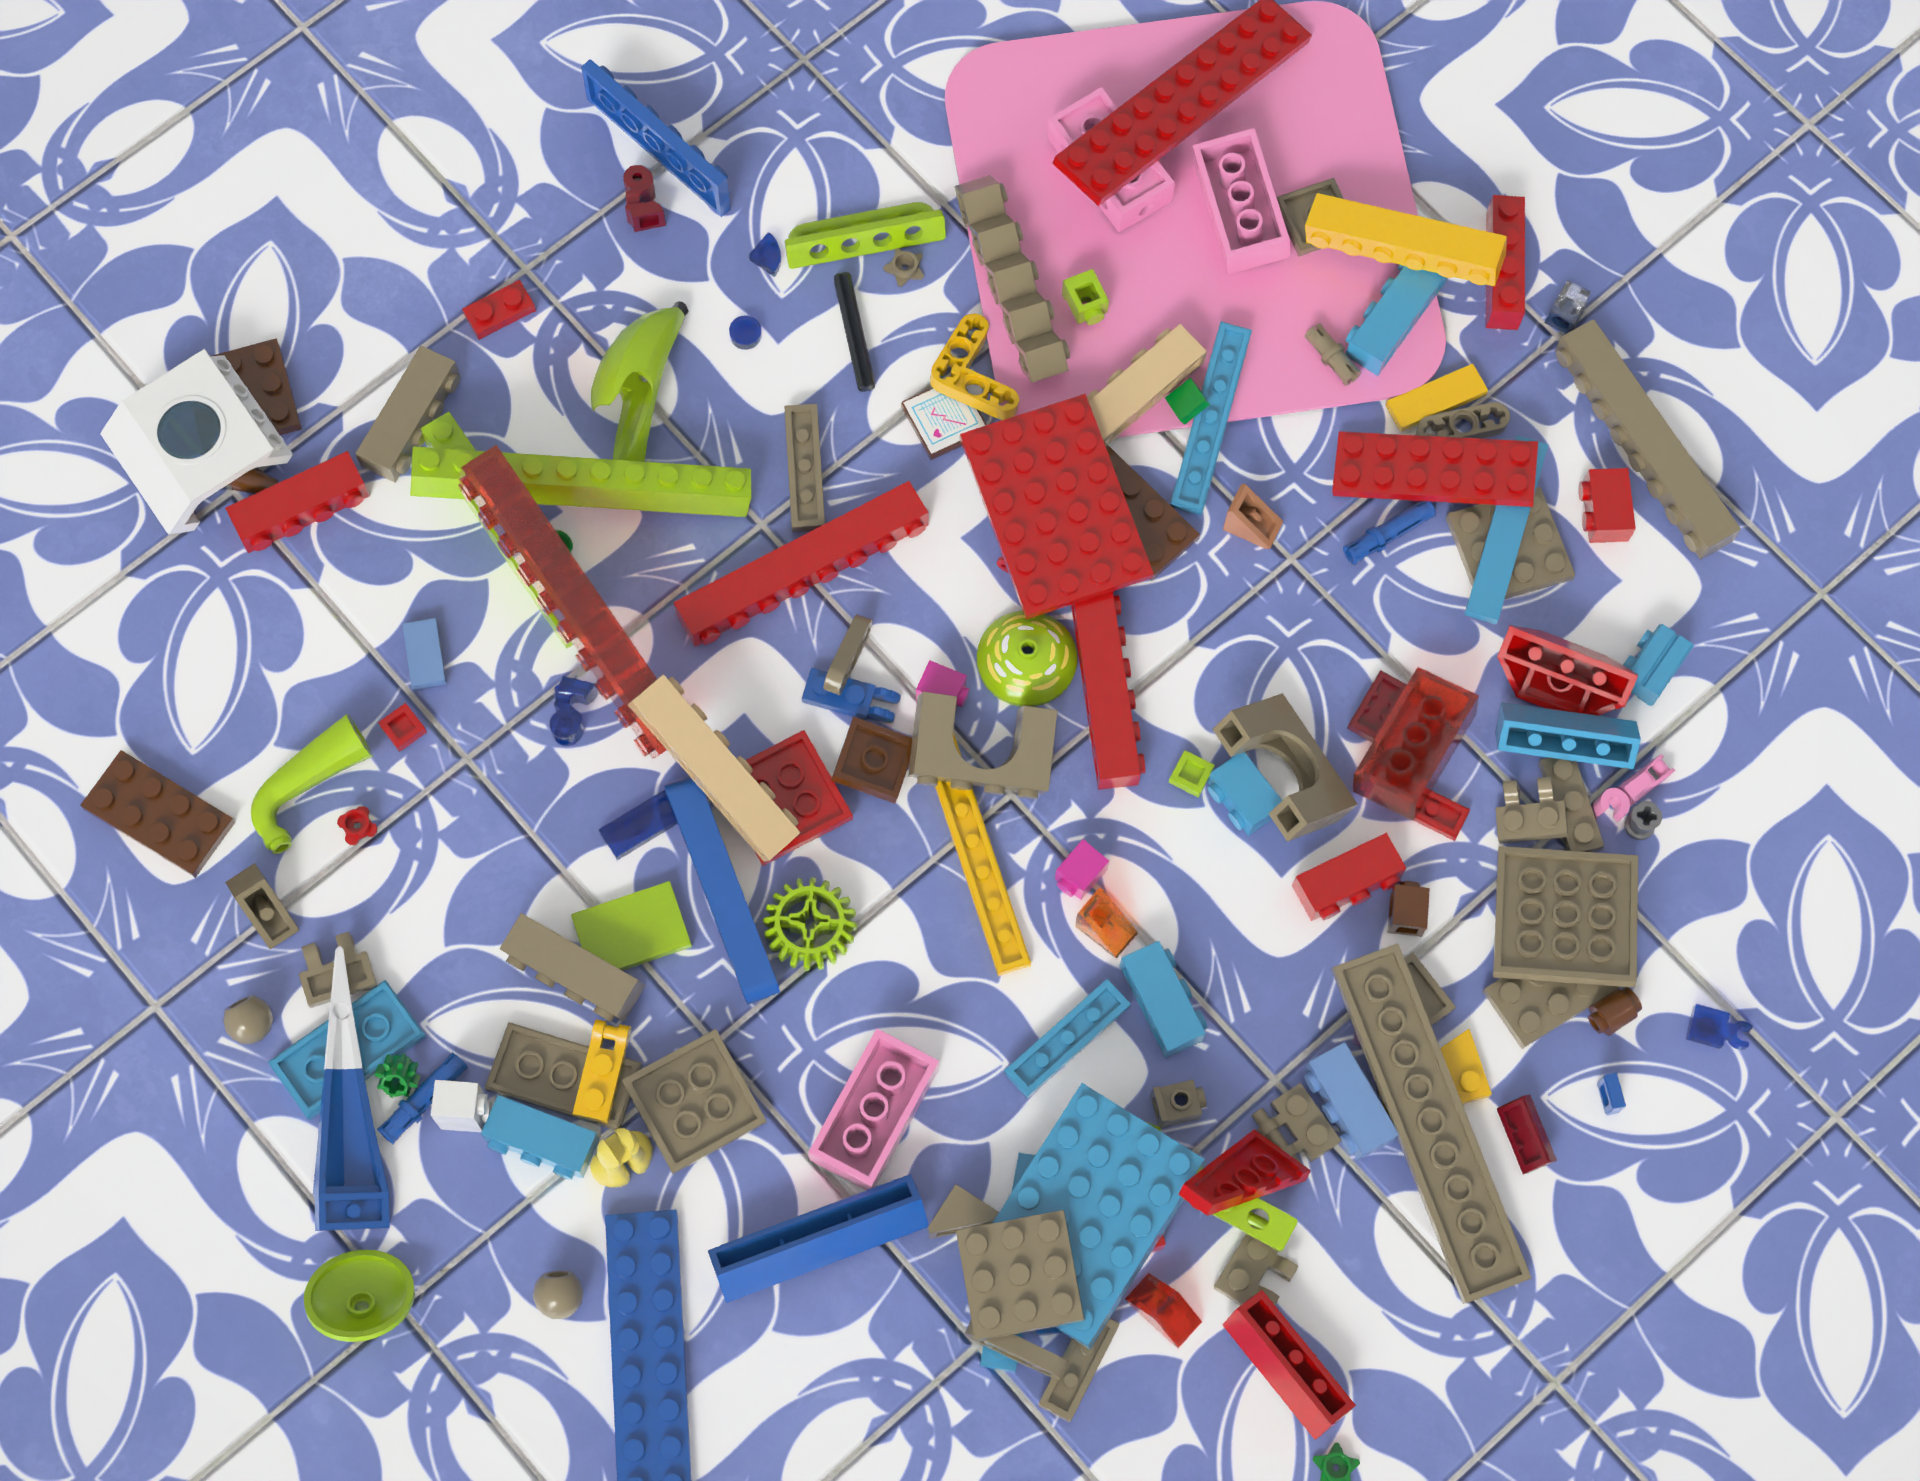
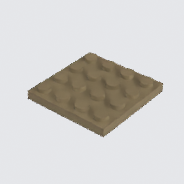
M1498 846L1493 977L1635 988L1637 982L1638 855Z

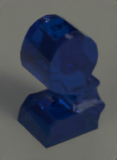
M563 676L560 683L554 687V707L556 713L552 715L549 727L554 740L558 744L571 746L581 739L585 731L583 716L572 707L573 704L581 703L587 706L595 701L599 693L595 683Z

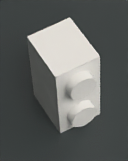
M435 1080L431 1117L440 1129L482 1132L484 1123H486L492 1109V1102L487 1101V1094L484 1093L480 1085L472 1082Z

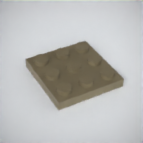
M1541 487L1536 488L1534 494V504L1530 508L1505 599L1571 581L1575 577V572ZM1478 504L1450 512L1446 516L1447 524L1471 586L1474 582L1496 505Z
M716 1029L622 1079V1083L672 1175L767 1123Z
M1064 1210L956 1230L975 1341L1085 1321Z

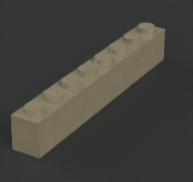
M1593 319L1561 336L1555 349L1558 362L1562 367L1567 368L1574 377L1576 388L1590 400L1593 412L1597 418L1606 423L1615 444L1622 446L1628 455V460L1633 470L1640 472L1647 482L1649 493L1652 497L1658 499L1665 508L1667 519L1671 524L1676 525L1683 534L1684 542L1688 549L1695 552L1701 560L1732 543L1741 531L1740 526L1596 321Z

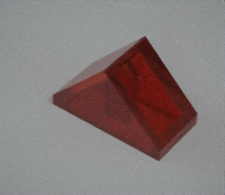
M1150 1273L1125 1298V1301L1177 1349L1202 1323L1201 1319L1178 1291Z

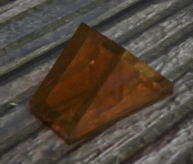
M1098 888L1077 913L1075 927L1114 958H1118L1138 934L1133 925L1101 888Z

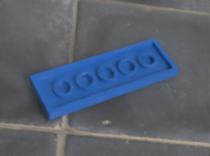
M589 59L581 66L587 100L720 217H723L731 210L728 176L719 165L710 164L696 145L692 144L690 146L682 139L680 132L673 125L669 124L667 126L663 123L657 112L650 105L644 106L639 102L635 93L627 85L621 86L616 82L613 74L604 65L599 67L594 61Z

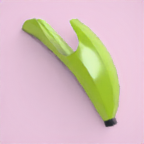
M678 301L671 308H661L638 317L620 332L605 352L598 366L591 388L592 411L598 406H610L618 393H620L623 401L614 443L613 460L645 462L648 436L663 370L684 317L689 312L684 302Z

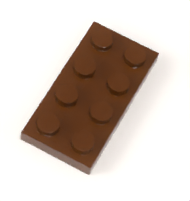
M1107 445V452L1154 575L1150 579L1153 581L1197 542L1200 534Z
M122 750L119 751L80 804L83 810L194 878L197 877L235 824V820L226 813Z

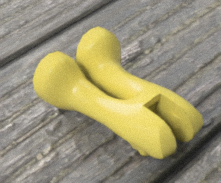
M618 1128L613 1135L599 1141L597 1154L592 1158L590 1164L591 1174L600 1185L610 1188L627 1185L630 1181V1175L623 1164L625 1162L635 1173H644L648 1169L653 1156V1146L650 1139L640 1131Z

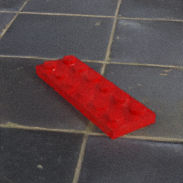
M1339 431L1332 493L1333 496L1533 507L1538 441Z

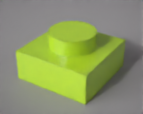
M1184 750L1168 783L1199 798L1215 765Z

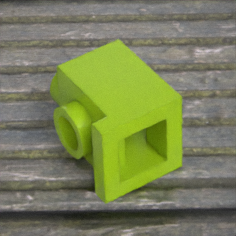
M1090 269L1063 280L1062 297L1067 301L1077 323L1080 324L1086 321L1088 325H1094L1102 321L1105 317L1104 314L1108 313L1109 300L1094 270Z

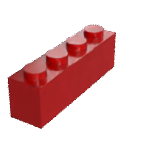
M1493 195L1486 212V231L1507 236L1506 256L1496 285H1486L1485 328L1518 330L1525 314V197Z
M346 451L236 502L225 509L245 549L250 553L252 551H262L268 548L272 542L284 536H294L301 532L304 527L314 522H324L330 519L334 513L344 508L356 507L365 498L370 497L349 452Z
M1263 1290L1239 1306L1222 1324L1314 1440L1338 1423L1356 1406Z

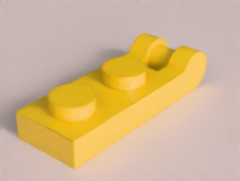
M595 1020L572 1113L574 1117L609 1123L630 1038L631 1026L620 1024L619 1027L607 1025V1021ZM604 1039L615 1041L614 1050L602 1048Z

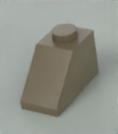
M255 863L225 882L233 897L269 949H272L300 931Z

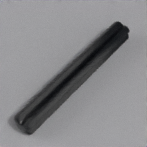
M849 272L837 273L834 275V284L857 387L861 392L871 391L875 388V380L851 274Z

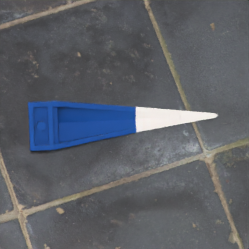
M338 946L335 950L312 1194L315 1197V1231L390 1228L389 1190L363 1073L344 951L341 946Z

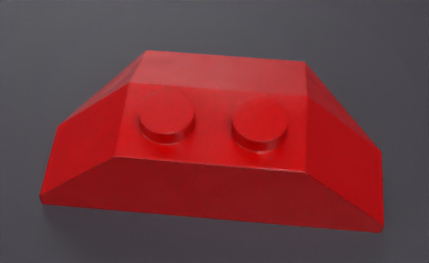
M1514 625L1509 626L1497 655L1516 697L1546 709L1596 716L1626 706L1638 678L1637 673L1604 654L1541 630Z

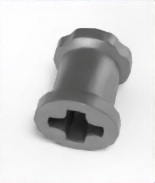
M1649 801L1640 802L1626 817L1624 822L1625 831L1631 838L1636 840L1649 838L1654 833L1655 828L1661 824L1662 812L1655 803Z

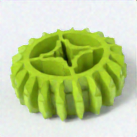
M811 877L809 880L810 886H803L802 879L798 878L796 880L797 889L794 890L789 884H785L783 889L786 896L774 893L773 900L778 905L767 904L766 912L772 916L763 918V925L770 927L764 931L765 939L773 940L769 944L770 950L773 952L781 949L778 955V959L781 962L791 956L790 966L792 968H796L799 961H804L805 971H809L811 962L817 961L819 970L824 969L823 959L825 958L833 965L837 963L834 952L836 951L840 955L845 956L847 948L843 943L853 944L854 936L848 932L857 930V923L851 921L856 916L855 909L847 908L851 904L850 898L847 896L839 899L842 893L840 887H836L829 892L830 882L827 880L822 882L821 887H816V878ZM806 901L802 911L790 913L789 917L785 916L792 906ZM817 901L831 907L838 919H831L830 915L821 914L817 910ZM812 910L815 924L814 929L810 931V938H808L805 923L806 919H810V911ZM782 929H790V932L801 935L803 947L791 943L783 934ZM831 931L836 932L826 944L814 948L818 937L826 934L830 935Z

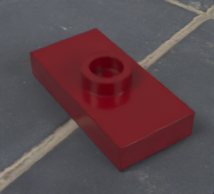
M1380 670L1348 724L1347 729L1377 745L1410 686Z
M1530 1094L1521 1096L1496 1108L1522 1174H1529L1557 1161Z

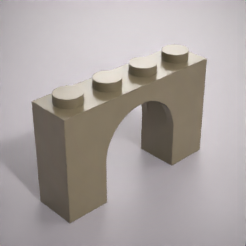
M922 692L917 696L908 777L917 778V784L937 786L938 781L951 782L950 788L958 790H971V785L985 787V793L1004 795L1005 790L1018 791L1017 797L1026 799H1038V794L1049 792L1057 710L1022 706L1017 709L1014 742L1010 756L998 768L981 769L967 763L960 756L954 744L953 728L957 696Z
M1283 693L1231 710L1213 728V731L1231 757L1252 749H1266L1280 756L1293 770L1299 784V791L1288 795L1268 813L1287 842L1339 822L1358 805Z

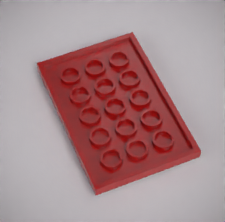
M1086 393L960 434L961 444L1026 620L1153 578V570Z

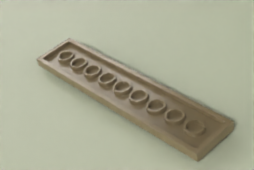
M1397 943L1331 968L1387 1113L1398 1132L1397 1138L1462 1303H1469L1532 1279L1399 944Z

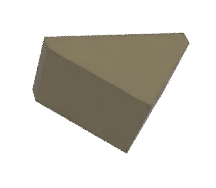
M955 1184L928 1226L929 1239L956 1234V1230L992 1224L999 1211Z

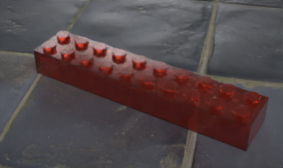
M497 445L493 446L461 467L459 475L460 484H458L461 493L468 502L474 499L480 511L477 515L488 531L494 528L499 536L497 544L503 554L508 559L513 556L519 565V569L516 571L527 587L533 585L538 592L539 597L536 598V601L547 616L551 613L558 621V626L555 628L566 644L572 642L578 650V654L575 657L585 672L591 670L598 679L595 687L605 700L611 698L617 707L614 714L625 729L629 726L637 736L633 741L644 757L650 755L654 760L667 750L628 704L657 680L656 676Z

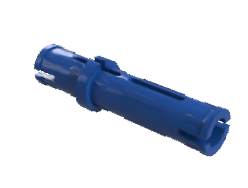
M1419 501L1377 527L1372 526L1365 531L1366 534L1343 547L1345 557L1355 565L1376 551L1382 552L1393 540L1435 517L1436 511L1430 501Z
M451 1052L444 1062L428 1076L406 1100L402 1099L397 1104L399 1107L376 1130L389 1143L394 1145L408 1128L415 1122L418 1124L423 1119L421 1115L432 1104L435 1080L455 1081L468 1069V1066L461 1058Z

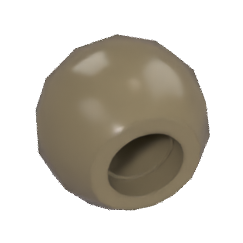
M250 995L225 1009L223 1023L226 1033L233 1040L241 1044H254L261 1041L270 1032L273 1015L271 1008L264 1000Z
M563 1270L550 1271L542 1274L536 1281L533 1299L537 1309L544 1316L553 1320L565 1319L575 1313L581 1306L584 1291L580 1280L573 1272Z

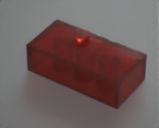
M1417 667L1357 767L1353 779V792L1414 821L1476 716L1479 695Z

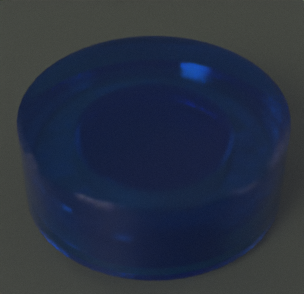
M747 315L735 318L729 327V336L732 344L742 350L756 347L762 338L761 325L758 320Z

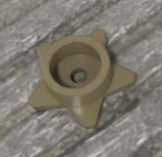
M897 248L895 249V256L892 262L883 266L885 272L894 275L898 286L903 287L909 279L922 280L924 278V274L918 267L923 255L921 253L913 254ZM906 265L908 269L904 270L902 266Z

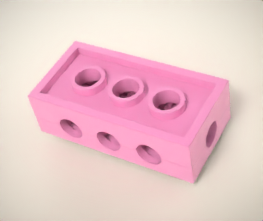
M1100 87L1049 117L1047 138L1058 153H1060L1118 107L1104 89ZM1157 161L1099 207L1120 233L1172 202L1175 182L1160 162Z

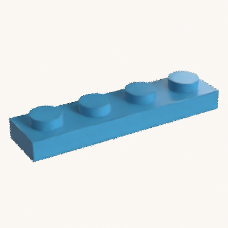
M1106 979L1004 1070V1074L1028 1099L1128 1010L1131 1003Z

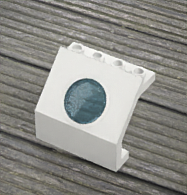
M205 349L123 399L100 433L168 535L194 531L200 523L194 514L196 507L203 500L249 470L256 467L288 463L293 455L224 355L210 357Z

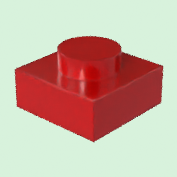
M406 703L378 722L380 728L399 752L427 733L425 727Z

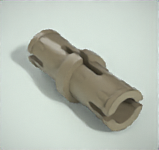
M1321 323L1308 330L1305 338L1322 356V363L1325 366L1329 365L1345 386L1350 385L1351 382L1353 383L1361 375V371L1344 353L1345 348L1341 343L1337 344Z

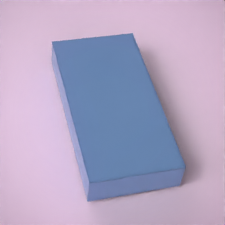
M436 618L403 623L412 689L416 690L447 684Z

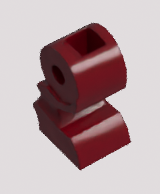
M642 165L630 166L623 174L627 222L632 225L635 232L666 226L664 210L659 203L654 201L656 193L652 173Z

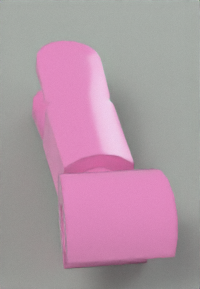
M1663 754L1659 755L1617 788H1609L1598 796L1591 806L1595 819L1603 814L1610 804L1614 809L1613 818L1616 822L1620 821L1629 812L1630 806L1666 780L1676 770L1674 768L1670 769L1662 760L1664 758ZM1652 768L1659 776V779L1655 780L1648 772V769Z

